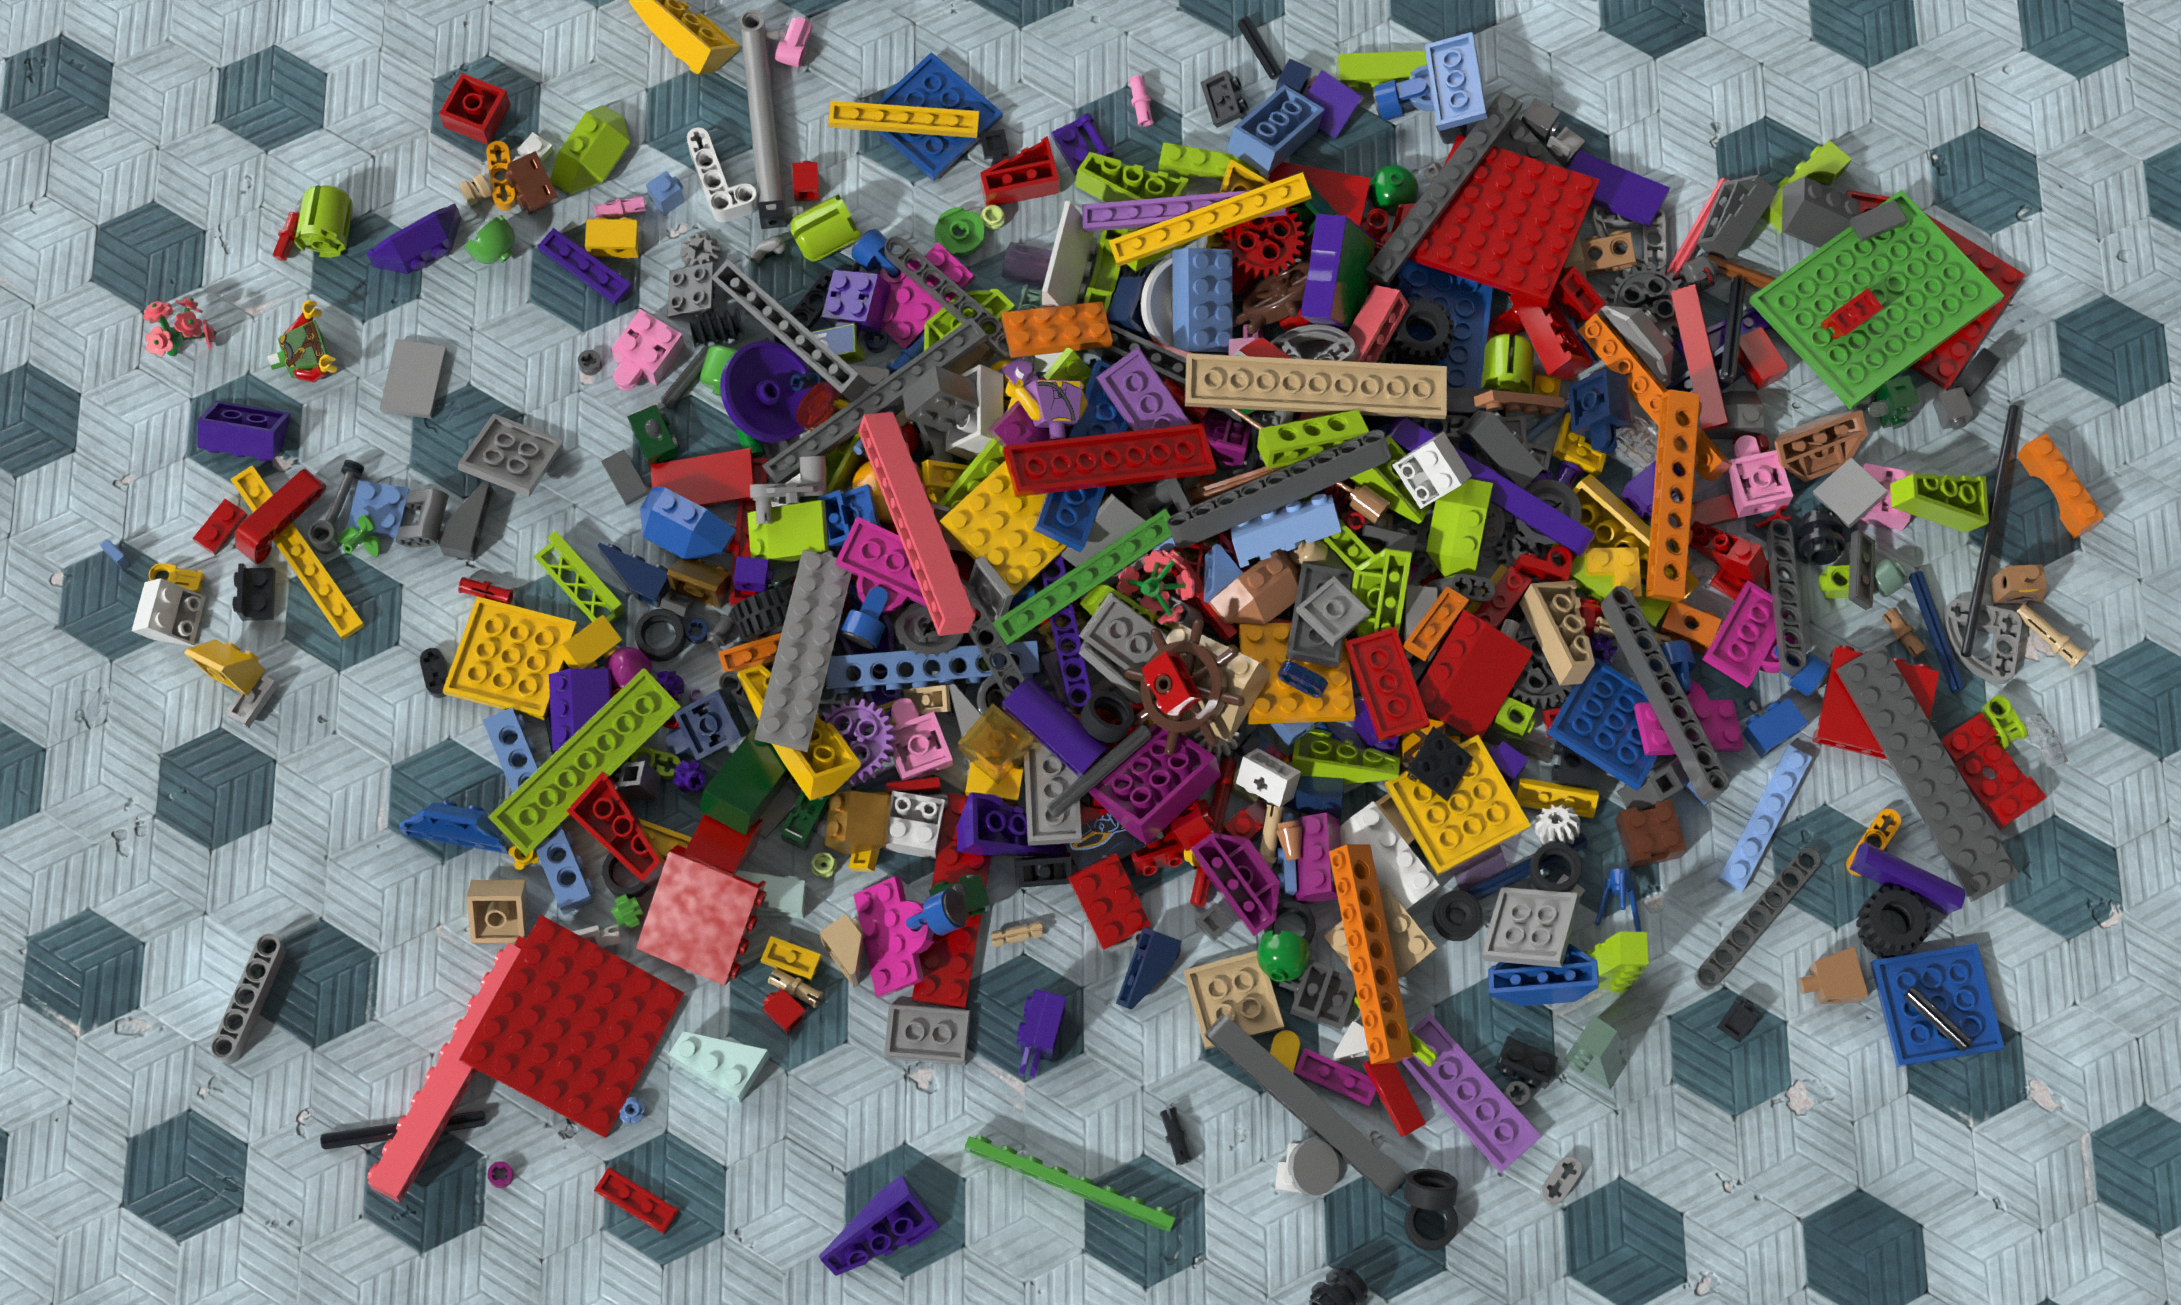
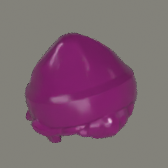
M622 647L614 651L608 657L605 668L611 669L612 689L614 691L622 689L643 668L651 674L652 663L650 658L633 647Z

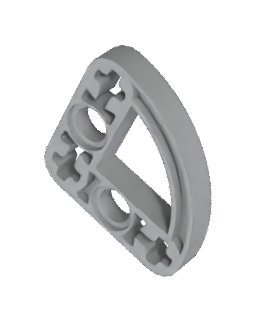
M1596 205L1591 216L1595 236H1600L1601 238L1610 237L1607 228L1641 229L1642 258L1636 257L1637 270H1641L1642 264L1646 265L1647 270H1651L1653 252H1656L1655 259L1658 263L1656 271L1660 272L1665 267L1667 261L1665 211L1662 207L1655 216L1657 218L1656 221H1653L1650 227L1633 220L1626 221L1619 214L1616 215V220H1614V212ZM1601 211L1605 212L1606 219H1602V216L1599 215ZM1652 234L1658 236L1660 243L1655 245L1649 243L1647 236ZM1619 245L1614 249V253L1617 255L1626 253Z
M1314 324L1297 327L1279 335L1270 342L1277 348H1281L1293 359H1301L1293 349V346L1311 340L1334 342L1333 345L1313 360L1336 361L1334 357L1337 356L1338 361L1354 362L1359 356V348L1354 340L1342 330L1328 325ZM1346 348L1349 350L1347 353L1343 352Z
M1961 599L1952 600L1944 610L1943 627L1953 654L1966 669L1976 676L1995 684L2007 683L2014 676L2022 626L2020 615L2012 610L1981 604L1980 612L1988 615L1989 623L1982 624L1978 621L1976 630L1993 634L1989 665H1987L1973 653L1971 657L1961 656L1963 639L1958 626L1966 628L1967 613L1969 612L1971 602ZM1955 607L1959 608V613H1962L1959 617H1956L1955 612H1953ZM2008 618L2013 626L2009 629L2008 634H2004L2007 629V624L2004 621ZM2005 641L2009 643L2012 651L2010 653L2001 652L1998 647L1999 642ZM2002 660H2006L2003 665V671L2007 673L2002 677L1997 669L2001 666Z

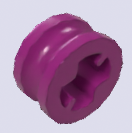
M495 1162L489 1167L487 1173L490 1183L496 1188H505L513 1181V1170L506 1162ZM495 1170H508L505 1173L507 1178L504 1181L502 1179L495 1181L493 1177H496Z

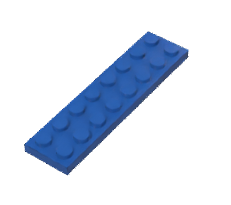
M1099 359L1093 366L1084 391L1088 406L1082 418L1078 420V423L1071 426L1067 439L1126 432L1128 424L1096 379L1098 375L1111 367V365ZM1106 487L1046 493L1033 530L1081 553L1086 545Z

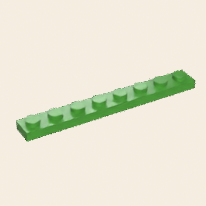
M1166 508L994 621L992 624L1005 644H1010L1171 537L1167 525V520L1171 516Z
M976 1135L975 1138L969 1136L967 1139L965 1151L1167 1232L1172 1230L1175 1218L1171 1216V1212L1167 1209L1156 1207L1154 1210L1145 1206V1201L1130 1196V1199L1119 1196L1120 1192L1108 1186H1104V1189L1094 1186V1181L1089 1178L1079 1176L1076 1179L1069 1176L1068 1171L1061 1167L1053 1166L1051 1169L1042 1165L1043 1161L1036 1157L1028 1155L1027 1158L1016 1155L1017 1151L1011 1147L1002 1145L1001 1148L993 1146L991 1145L992 1141L986 1137Z

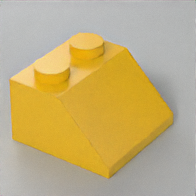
M215 639L187 648L184 652L210 678L247 696L265 671L258 663L259 658L248 650L242 653L239 647L229 641L224 644Z

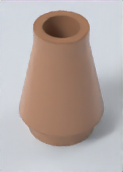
M1299 821L1278 823L1276 833L1286 861L1301 859L1302 827H1300Z

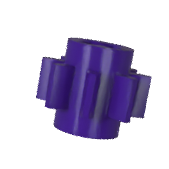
M1600 634L1595 639L1591 636L1589 641L1593 656L1604 663L1607 661L1612 664L1615 659L1613 654H1616L1619 647L1613 644L1614 637L1609 638Z
M675 670L658 672V679L656 681L675 701H679L678 694L684 693L683 679L676 675Z
M683 760L673 770L674 779L672 782L685 794L689 789L696 793L705 784L704 775L707 772L700 767L701 764L697 761L692 760L689 764Z

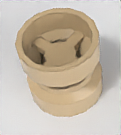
M481 173L474 176L473 180L469 182L464 181L458 184L469 207L476 204L477 200L481 198L487 199L492 196L491 190Z

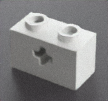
M1256 748L1243 756L1236 784L1244 787L1249 793L1264 798L1269 804L1281 807L1294 798L1301 771Z

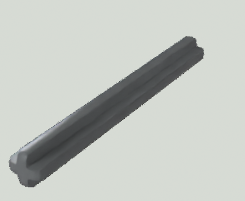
M1145 725L1139 726L1047 806L1049 813L1055 818L1064 813L1151 738V731Z

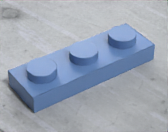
M1282 814L1281 823L1293 821V814ZM1278 838V848H1276L1275 856L1277 857L1276 864H1279L1280 872L1276 876L1280 881L1279 890L1281 898H1292L1297 892L1295 860L1286 861Z

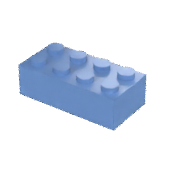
M1283 85L1234 126L1226 150L1238 159L1253 166L1256 170L1268 175L1317 132L1325 109L1288 86Z
M1202 248L1172 250L1173 347L1190 353H1229V339H1233L1232 250Z

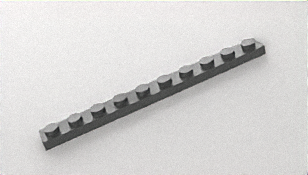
M1500 92L1487 109L1488 118L1479 120L1366 268L1367 276L1385 286L1390 284L1520 112L1523 102Z
M970 318L762 465L764 470L775 484L787 483L800 473V457L825 456L858 432L864 414L887 412L903 400L902 393L936 365L943 369H948L988 340L987 335L974 319Z

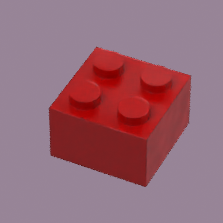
M461 73L439 115L444 128L489 145L511 104L506 90Z

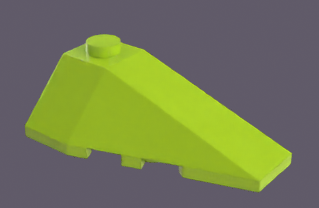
M1313 729L1294 744L1291 766L1301 771L1300 776L1344 778V784L1395 780L1399 776L1400 758L1373 748L1364 750L1355 747L1354 741L1348 739L1344 742L1331 738L1332 733L1324 730Z

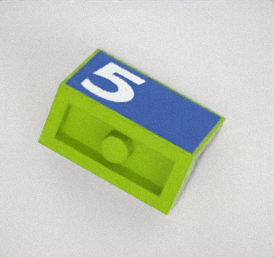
M855 324L811 332L847 364L865 361V351L857 345Z

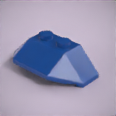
M653 487L640 507L643 538L684 560L724 553L737 533L736 529L706 508L665 487Z
M442 801L441 804L431 803L400 823L399 826L404 836L508 854L509 847L493 822L488 818L487 813L484 812V809L477 806L461 808L457 807L456 803Z
M1568 944L1562 968L1498 962L1495 966L1493 965L1488 969L1489 996L1519 1006L1576 1002L1599 987L1597 960L1592 957L1590 958L1583 951Z

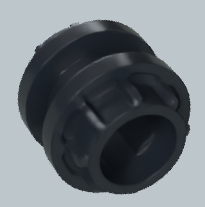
M1823 509L1813 510L1806 513L1798 523L1796 531L1800 539L1798 543L1799 553L1804 558H1807L1809 563L1814 565L1833 563L1844 551L1845 541L1841 535L1843 532L1842 521L1834 516L1833 512Z
M1350 1268L1332 1269L1326 1275L1328 1284L1317 1282L1311 1289L1310 1305H1366L1368 1297L1367 1285Z

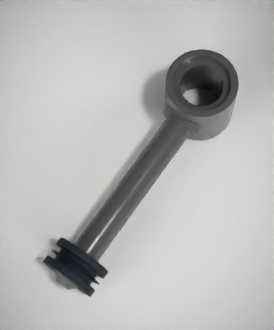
M345 460L341 472L345 475L326 519L314 522L308 529V537L313 547L321 554H330L339 545L334 525L354 478L360 479L364 471V467L358 462ZM329 534L325 540H318L320 536Z

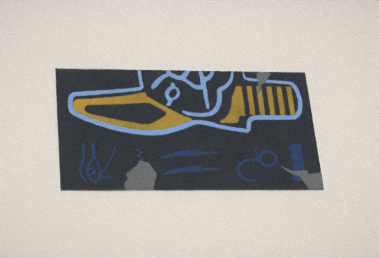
M1109 812L1081 826L1082 842L1064 843L1079 871L1113 853H1116L1120 860L1147 846L1130 834ZM1160 832L1149 844L1163 838L1164 836L1162 832Z

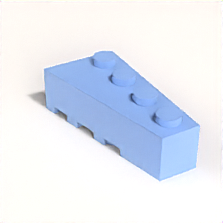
M1319 494L1312 497L1311 500L1302 503L1294 501L1283 508L1270 511L1231 528L1232 542L1240 568L1248 566V560L1260 557L1261 561L1270 558L1271 553L1277 549L1286 551L1295 549L1301 544L1300 541L1302 540L1312 543L1342 532L1332 494L1328 496L1326 494Z

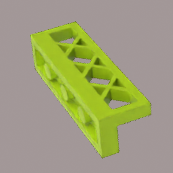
M556 530L548 536L550 543L534 555L535 560L591 622L597 619L594 616L595 607H606L611 612L606 619L610 624L625 613L622 603ZM555 550L560 556L559 565L547 564L543 558ZM562 570L574 571L576 573V582L564 583L562 580ZM579 589H590L593 592L592 601H581L578 598Z

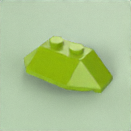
M604 105L585 112L558 152L550 177L554 187L569 195H573L577 191L589 189L605 182L631 144L623 115Z
M998 289L966 292L1001 323L1002 312H1011L1015 308V305ZM958 295L950 302L957 301L959 299ZM945 308L939 310L924 323V351L962 325ZM968 308L963 312L967 318L977 316L976 310ZM987 324L982 327V330L985 334L990 335L995 333L996 328L993 325Z
M1468 479L1461 486L1435 501L1426 552L1444 577L1456 574L1476 575L1493 483Z
M1385 548L1355 567L1351 593L1371 611L1370 616L1354 629L1359 637L1396 627L1399 635L1412 552Z

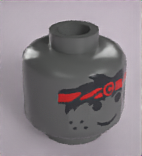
M1700 256L1684 263L1682 271L1679 273L1682 280L1681 283L1684 287L1695 284L1698 292H1701L1716 284L1719 268L1715 261H1710L1707 257Z

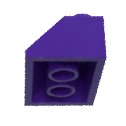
M215 401L198 419L197 448L206 449L210 453H231L235 457H256L260 461L274 460L282 451L290 421V413Z
M567 669L549 674L552 747L554 752L612 698L611 669Z

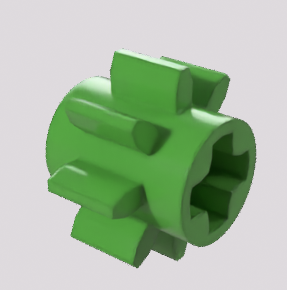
M626 894L614 899L617 906L611 908V911L619 927L626 924L628 929L639 925L638 917L644 914L636 898L633 897L628 900Z

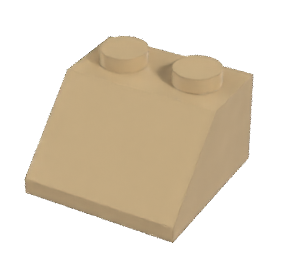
M525 879L471 880L466 896L471 943H516L518 936L526 938L527 892Z
M845 913L821 930L819 934L822 946L854 988L859 982L864 953L863 938L865 936L862 933L864 930L855 918L850 920Z

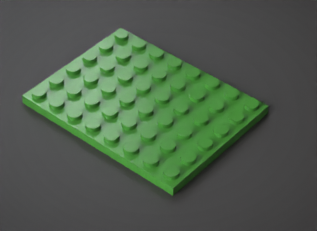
M1900 190L1879 206L1895 200L1907 219L1905 225L1864 242H1860L1850 226L1755 293L1749 300V303L1850 410L1881 389L1885 381L1896 378L1999 303L2004 297L2002 292L1903 190ZM1868 288L1882 305L1883 309L1846 336L1833 339L1834 330L1831 327L1824 329L1820 323Z

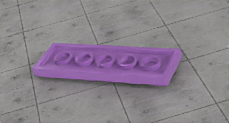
M1428 1014L1410 1031L1438 1054L1437 1062L1433 1066L1428 1067L1414 1054L1413 1057L1399 1062L1501 1174L1542 1136L1435 1018Z

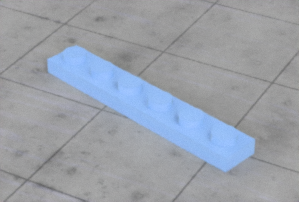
M1791 745L1787 746L1718 881L1741 893L1743 892L1812 756Z

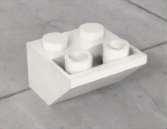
M1444 432L1425 442L1392 465L1420 509L1461 486L1472 476Z
M162 578L145 582L132 632L156 641L193 646L206 596Z
M892 791L887 842L883 850L936 859L945 800Z

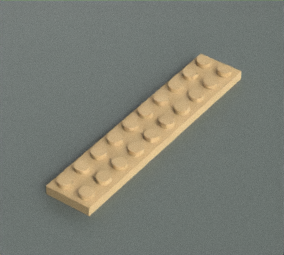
M1187 353L1185 406L1332 414L1359 410L1361 415L1445 419L1447 416V366Z

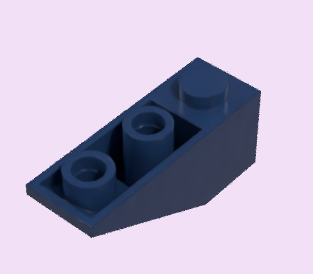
M599 542L598 548L601 556L635 599L659 608L662 598L670 588L667 577L668 569L660 564H655L654 566L648 564L639 555L631 554L630 556L625 554L616 545H604Z

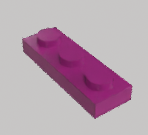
M1304 1048L1293 1073L1299 1078L1368 1108L1376 1092L1369 1076Z

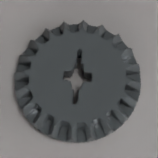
M1545 479L1532 482L1523 488L1528 493L1580 524L1582 516L1581 504L1575 492L1567 485L1559 481ZM1514 517L1518 530L1526 538L1533 540L1534 543H1542L1545 546L1548 544H1558Z
M916 602L900 612L895 624L896 636L899 638L900 644H904L907 651L913 650L916 655L919 653L925 654L926 658L929 654H935L938 657L940 653L948 654L950 649H956L957 644L962 642L964 633L939 636L935 625L934 630L926 633L925 629L932 627L933 620L928 608Z

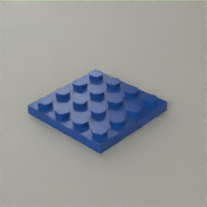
M932 52L875 103L979 111L977 138L876 131L933 181L942 175L980 139V133L988 132L1003 117V112Z
M1593 656L1595 665L1582 684H1575L1546 734L1638 791L1658 755L1645 756L1634 706L1637 703L1649 701L1639 684Z
M1977 943L1878 959L1870 963L1896 1068L2000 1051L2005 1048ZM1915 986L1973 1039V1043L1965 1051H1961L1904 999V994L1911 987Z

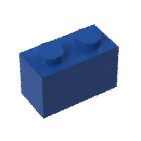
M1790 698L1782 703L1779 700L1773 702L1766 708L1767 713L1761 717L1759 714H1756L1745 722L1747 726L1742 734L1760 758L1803 731L1808 724Z

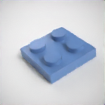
M358 480L347 528L353 526L360 530L357 523L358 518L361 515H367L375 524V529L370 531L369 534L396 539L399 527L403 526L407 510L405 503L410 489Z

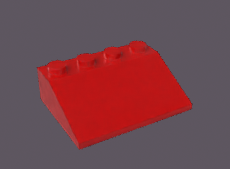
M1464 610L1418 686L1426 713L1469 738L1479 735L1480 739H1482L1533 652L1490 624Z

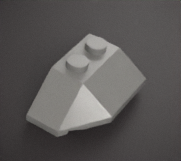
M1602 307V313L1663 385L1667 387L1671 379L1674 350L1671 345L1674 340L1665 330L1662 332L1658 330L1654 325L1658 321L1649 310L1644 313L1639 308Z

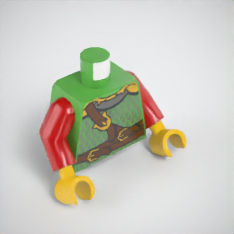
M310 300L304 302L301 315L278 338L281 351L267 355L272 370L286 366L291 378L311 383L317 382L328 373H335L337 371V367L331 365L333 361H336V358L328 355L321 330L316 320H313V317H320L322 314L321 309L314 308L317 302Z

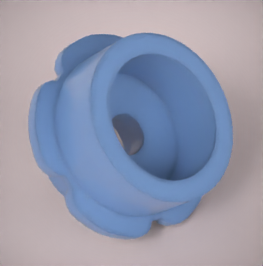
M628 1097L619 1111L621 1114L620 1118L627 1124L638 1123L643 1119L646 1108L642 1101H638V1098ZM630 1108H634L633 1113L629 1112Z

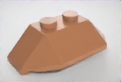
M1855 410L1825 416L1782 432L1774 443L1780 465L1801 482H1807L1836 471L1849 458H1853L1862 440L1864 441L1867 437L1868 432L1862 410Z
M1277 549L1271 553L1270 558L1259 561L1215 596L1209 602V605L1225 624L1266 625L1295 603L1301 566L1291 560L1289 551Z

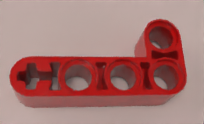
M307 469L299 471L239 525L235 532L236 549L257 565L262 563L271 552L272 540L322 496L326 490V484Z

